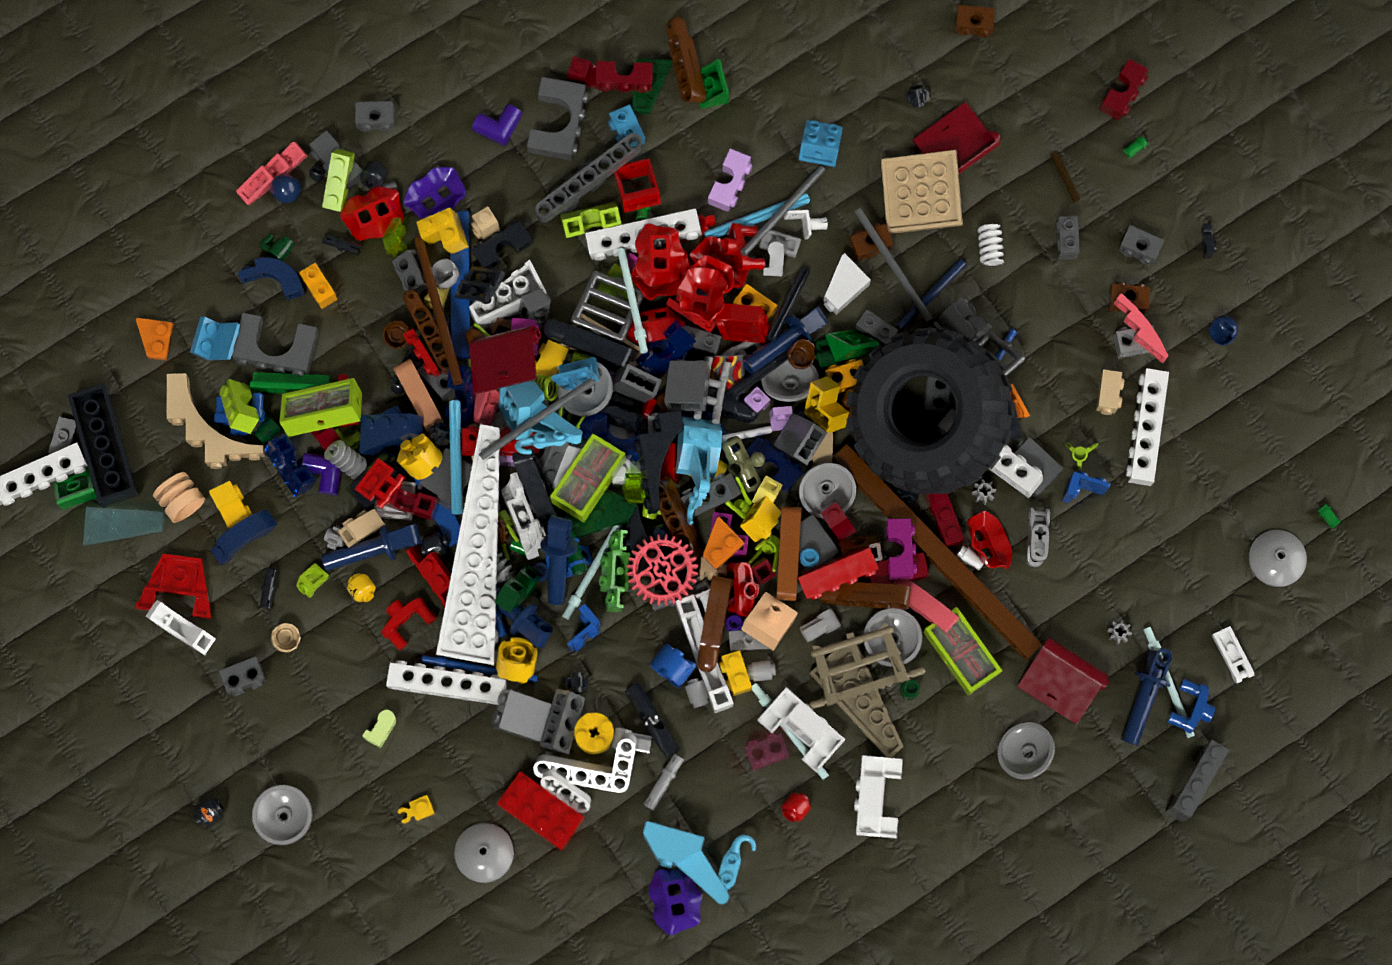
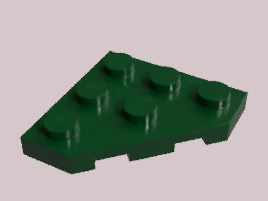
M606 489L584 523L569 513L566 514L565 519L572 520L571 532H575L577 538H581L593 532L597 533L619 524L629 523L637 508V504Z

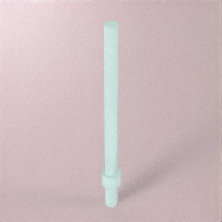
M620 248L617 252L635 326L634 335L635 339L638 340L640 352L646 353L648 352L645 340L647 338L646 331L642 327L625 249Z
M623 524L613 526L575 594L571 595L568 601L569 604L562 615L563 618L569 620L575 608H578L580 605L581 597L600 566L603 553L609 550L608 542L612 532L620 530Z
M1151 627L1144 629L1149 642V650L1161 648L1159 641L1155 639ZM1161 652L1158 655L1159 662L1163 659ZM1168 671L1165 681L1171 684L1167 689L1178 715L1188 718ZM1185 732L1187 738L1195 736L1194 732L1191 734Z
M755 683L752 686V691L759 698V703L768 709L772 704V699L768 694L765 695L758 684ZM781 723L782 729L805 756L809 749ZM823 767L817 771L823 780L829 776Z

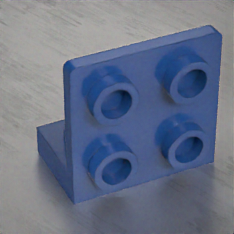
M1083 471L1073 472L1067 482L1062 501L1069 503L1072 498L1075 499L1081 488L1104 495L1111 484L1100 477H1089Z
M585 604L579 608V620L586 628L567 643L568 649L571 652L573 650H580L585 645V640L589 637L591 639L600 632V621Z

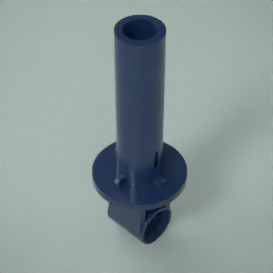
M819 306L806 313L800 320L793 315L788 316L786 319L788 329L780 333L776 341H769L743 359L742 362L746 370L751 374L755 373L785 352L795 341L807 339L811 342L810 334L828 323Z
M551 516L548 523V536L544 537L540 543L541 551L550 556L548 602L552 605H561L565 602L567 557L573 555L578 547L576 540L570 536L572 520L557 516Z
M382 525L381 536L354 544L349 548L347 546L322 554L324 567L329 571L386 553L391 561L396 560L395 550L422 543L417 525H409L393 532H389L388 528Z
M496 585V598H497L499 592L501 591V588L498 587L497 585ZM496 604V608L513 621L510 633L513 635L521 633L537 647H544L553 632V628L536 614L538 608L535 604L526 608L518 605L510 613L501 609Z
M1153 648L1149 653L1143 672L1135 671L1134 675L1141 677L1139 679L1142 680L1121 739L1124 742L1135 746L1139 745L1159 687H1170L1171 685L1165 681L1172 661V653L1168 649ZM1162 652L1163 659L1159 662L1158 655Z

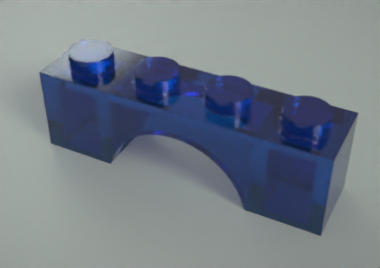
M598 412L584 418L579 425L583 438L589 440L591 435L595 434L624 452L626 459L637 466V460L639 459L638 454L634 451L633 444L635 439L641 434L630 439H620L609 432L608 416Z

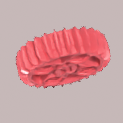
M658 534L655 541L650 536L649 543L644 539L643 547L637 544L638 552L632 550V554L635 557L628 558L633 563L627 565L628 569H632V571L627 572V576H633L628 582L630 584L635 583L632 590L639 589L636 595L639 597L644 594L643 601L650 598L651 605L654 600L657 601L658 606H660L661 601H664L665 606H668L669 600L675 604V598L682 601L681 595L688 596L686 590H693L690 583L697 582L692 578L693 576H698V572L693 571V569L698 568V565L692 564L697 559L696 557L690 558L693 550L687 552L688 544L682 547L681 539L676 543L675 536L668 540L667 534L664 539H661ZM658 546L671 547L676 551L665 557ZM651 549L658 552L657 556L653 559L647 557V552ZM678 555L684 557V562L680 565L674 563V558ZM642 556H644L649 567L638 574V565ZM669 560H670V562H671L672 567L674 568V569L672 570V575H673L672 577L670 576V574H671V567H670V564L667 562V561H669ZM653 564L655 565L654 574L658 578L657 580L654 579V576L651 573V571H653ZM659 565L666 568V575L662 572L658 573ZM687 566L686 579L681 584L676 573ZM649 576L651 583L643 585L641 583L642 577ZM676 582L678 589L670 591L667 588L668 584ZM661 584L667 594H655L649 590Z

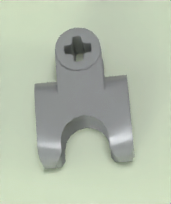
M1032 507L1029 509L1026 562L1031 567L1041 566L1048 555L1050 509H1045V511H1034Z

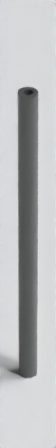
M820 165L744 246L740 251L743 256H746L822 175L825 171L823 166Z
M859 208L854 211L924 320L928 322L933 319L862 209Z
M592 377L479 453V456L482 460L486 459L596 384Z

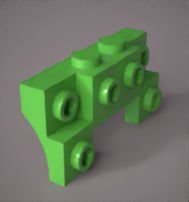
M627 530L612 532L608 542L610 551L603 553L600 560L602 572L599 584L601 586L600 591L607 592L605 598L607 612H622L623 605H619L620 593L628 591L629 576H627V572H629L627 565L630 564L628 560L630 553L622 552L627 550V547H623V538H626Z

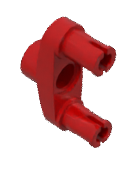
M732 223L729 228L728 238L722 240V253L724 255H731L739 271H748L749 269L763 270L765 267L764 258H749L748 254L743 256L740 252L746 245L744 237H754L757 234L758 230L755 225L746 226L741 223Z
M745 562L728 563L726 567L727 572L734 574L735 601L728 605L729 612L737 613L739 616H749L753 610L754 598L759 593V587L753 580L751 566Z
M422 597L413 600L405 606L399 600H396L386 610L391 619L385 625L381 634L385 639H389L399 651L408 643L397 630L413 614L418 613L428 625L437 618L426 606L427 603Z

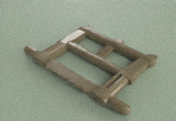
M887 623L883 624L881 629L854 637L852 632L846 634L847 640L822 648L820 646H812L814 650L811 652V656L816 658L819 680H822L825 699L812 701L809 703L811 709L825 706V704L831 706L843 699L849 701L850 697L857 698V695L863 696L864 693L877 692L878 688L885 689V686L891 687L893 683L907 682L910 680V677L914 678L923 675L925 668L919 667L909 672L906 671L899 656L902 653L898 650L891 634L894 629L892 626H888ZM883 636L887 650L861 658L857 644ZM850 647L854 661L828 669L824 655ZM890 658L895 675L836 693L831 676Z

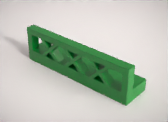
M253 372V382L250 381V388L253 393L284 394L329 384L330 376L305 374L299 376Z

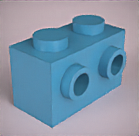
M630 105L609 113L610 120L608 125L611 131L615 130L617 143L631 133L638 134L642 139V144L645 143V135ZM635 141L629 143V146L636 147L638 145V143Z

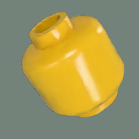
M357 573L348 580L347 590L355 601L368 602L374 597L376 586L369 576Z

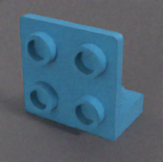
M807 120L799 160L835 167L843 127Z
M200 317L190 353L206 360H230L234 352L236 338L239 335L240 324L218 323L207 317Z
M595 357L559 365V374L551 376L552 380L565 390H573L591 377L595 382L600 381L597 359Z

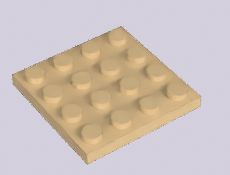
M956 150L881 159L886 224L889 234L963 225Z

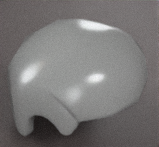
M441 259L432 266L437 288H450L457 282L459 271L452 260Z

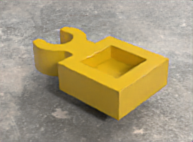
M428 795L409 802L411 808H401L397 811L398 814L407 813V818L402 820L403 824L408 823L414 816L416 821L435 814Z

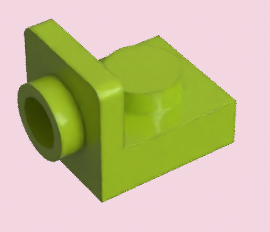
M315 563L299 576L296 586L302 594H306L311 598L315 590L328 580L329 575Z

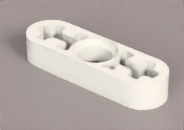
M550 770L543 774L541 785L544 789L578 813H585L589 810L591 804L589 795L555 771ZM569 789L571 794L564 795L561 790Z

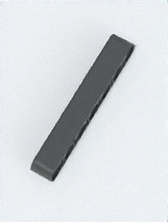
M636 133L627 135L538 202L535 207L538 220L549 222L642 151L641 137ZM635 141L638 143V145L636 147L629 146V143ZM619 152L624 154L622 158L614 157V155ZM601 164L609 165L605 170L599 168ZM587 175L594 176L591 181H587L584 178ZM572 186L579 188L576 192H571L569 189ZM558 197L564 199V201L559 204L554 202L555 199ZM545 208L549 210L548 214L542 215L539 213L542 209Z

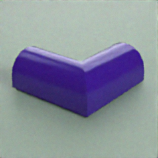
M507 104L498 121L479 113L473 123L472 131L506 147L522 117V112L516 107Z
M304 453L302 472L321 475L318 493L338 496L342 473L340 468L335 467V464L326 460L324 455Z

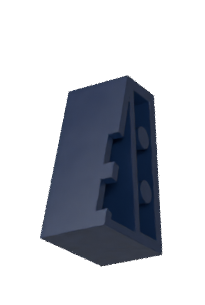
M415 414L362 415L360 453L374 456L380 451L389 450L391 447L401 444L407 439L411 440L423 433V417Z

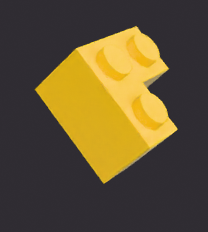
M451 208L416 222L421 239L429 245L441 240L444 249L451 254L469 247L459 216Z
M827 376L810 383L804 414L826 432L831 433L846 427V418H848L849 411L837 403L840 386Z
M228 481L209 491L228 529L253 515L249 506L243 505L241 500L244 499V496L237 484L233 485L231 481Z

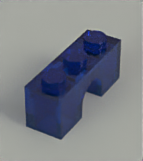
M677 320L662 333L668 339V347L665 351L656 353L648 347V352L642 353L635 360L646 373L656 378H661L669 368V362L679 360L696 342Z
M460 365L459 370L463 382L459 385H454L450 370L448 369L447 388L454 389V400L460 401L461 428H464L474 423L475 394L473 392L471 367ZM446 406L445 424L450 426L449 406Z
M285 433L270 440L264 451L293 496L297 497L311 490L316 479L307 465L300 467L294 458L296 448Z
M757 437L746 450L749 457L755 452H760L765 456V463L771 462L775 464L778 468V473L774 476L773 480L783 485L781 489L788 494L802 477V468L795 462H789L786 459L787 456L780 450H774L768 440Z

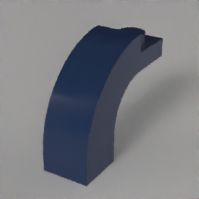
M257 258L254 259L255 267L246 266L242 268V271H238L242 284L261 278H272L282 285L287 300L305 295L296 272L288 264L278 259Z
M267 509L257 512L227 530L216 540L217 544L210 551L219 564L224 565L240 549L258 538L267 536L278 524Z

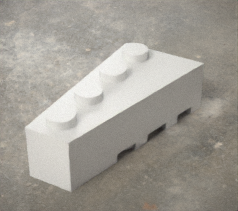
M528 260L521 269L514 271L508 279L501 282L499 288L486 303L476 301L469 306L475 323L486 329L490 327L491 323L496 322L497 317L505 320L518 314L521 296L539 289H543L546 294V290L531 261Z

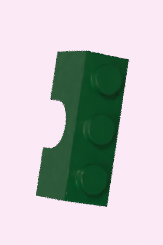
M526 565L519 571L515 579L511 578L504 584L494 602L501 609L509 613L512 612L534 592L543 575Z

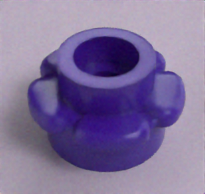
M730 615L725 620L727 631H742L741 628L744 620L738 615Z

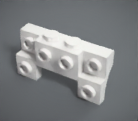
M517 472L510 474L508 484L501 491L527 559L530 560L539 556L537 549L540 548L541 540L546 535L538 519H534L532 515L535 512L531 503L527 502L524 486Z
M788 688L777 697L758 719L771 733L782 723L804 742L810 750L802 760L816 773L845 741L839 733L827 724L823 717H819L808 704L803 703Z
M862 756L861 779H857L856 791H860L859 799H855V811H858L856 835L897 838L898 818L882 817L885 778L901 779L903 759Z

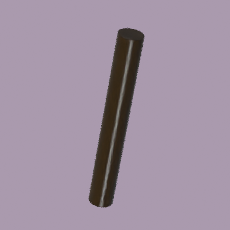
M1053 151L1050 153V156L1073 202L1077 203L1081 199L1057 151Z

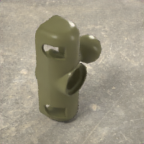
M738 436L728 438L721 446L729 462L728 471L733 476L739 477L746 493L752 492L761 484L754 466H763L765 456L760 452H755L749 457ZM739 443L740 449L734 453L731 446ZM755 477L756 484L750 487L747 480Z

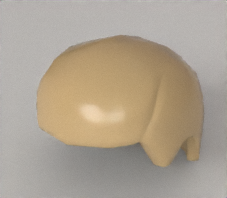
M290 623L277 625L271 633L273 647L285 653L296 649L301 639L298 628Z

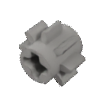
M982 479L980 485L974 484V488L977 490L973 491L972 495H976V502L980 500L985 505L987 499L993 501L994 497L991 494L995 493L996 489H992V482L988 484ZM982 488L987 492L986 496L983 492H980Z
M336 525L333 528H328L324 537V541L328 542V548L336 550L339 547L343 548L346 543L338 533L343 527Z
M1123 620L1119 624L1113 621L1111 623L1113 629L1109 628L1107 630L1108 633H1111L1109 640H1116V645L1121 640L1126 643L1128 641L1126 636L1132 635L1131 632H1128L1130 624H1123ZM1118 628L1123 633L1121 636H1118V632H1115Z

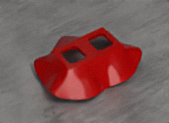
M375 187L365 196L350 198L340 213L343 222L355 239L359 241L385 237L393 228L404 221V213L401 208L398 191L385 187ZM384 202L389 212L379 216L375 206ZM368 210L372 219L363 224L358 217V213Z
M650 223L646 224L635 240V248L638 252V260L635 266L638 275L648 286L677 281L680 277V268L685 257L677 229L656 226ZM665 239L666 248L664 250H655L653 240ZM666 258V268L656 269L654 267V259Z
M706 237L689 254V259L693 264L704 255L712 256L729 264L734 269L733 287L741 288L744 286L749 270L739 271L731 255H724L722 253V239Z
M684 250L685 257L681 264L680 277L677 281L660 284L656 287L648 286L640 278L636 271V266H634L630 274L632 283L638 287L643 296L648 300H653L663 295H675L684 271L691 266L687 252ZM655 258L654 267L656 269L666 268V258Z
M708 255L700 257L682 275L683 280L686 271L691 268H709L723 274L728 284V290L725 293L731 291L734 284L733 267ZM701 287L697 288L706 293L707 296L709 295V289ZM695 303L693 309L704 312L706 305Z
M691 268L687 270L677 288L680 300L679 310L686 314L698 316L706 323L711 322L723 311L725 306L723 294L727 292L728 284L723 274L709 268ZM697 288L709 289V295H697ZM694 304H705L706 310L704 312L695 311L693 309Z
M668 306L639 313L641 319L648 316V320L642 322V327L645 329L647 336L645 339L646 343L671 338L685 326V321H683L681 314L674 309H670ZM656 313L667 314L661 318H656L655 316ZM632 322L625 339L638 343L634 335V322Z
M980 511L978 514L971 516L967 520L968 531L972 538L971 545L977 550L982 563L989 568L1004 567L1008 569L1012 561V548L999 520L987 511ZM975 531L981 532L983 541L976 539ZM987 548L991 558L987 559L982 549Z

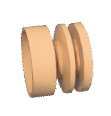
M186 472L170 477L153 494V497L159 501V505L166 507L165 513L173 523L182 521L192 515L206 500L198 488H192L194 483L192 480H189L190 477Z

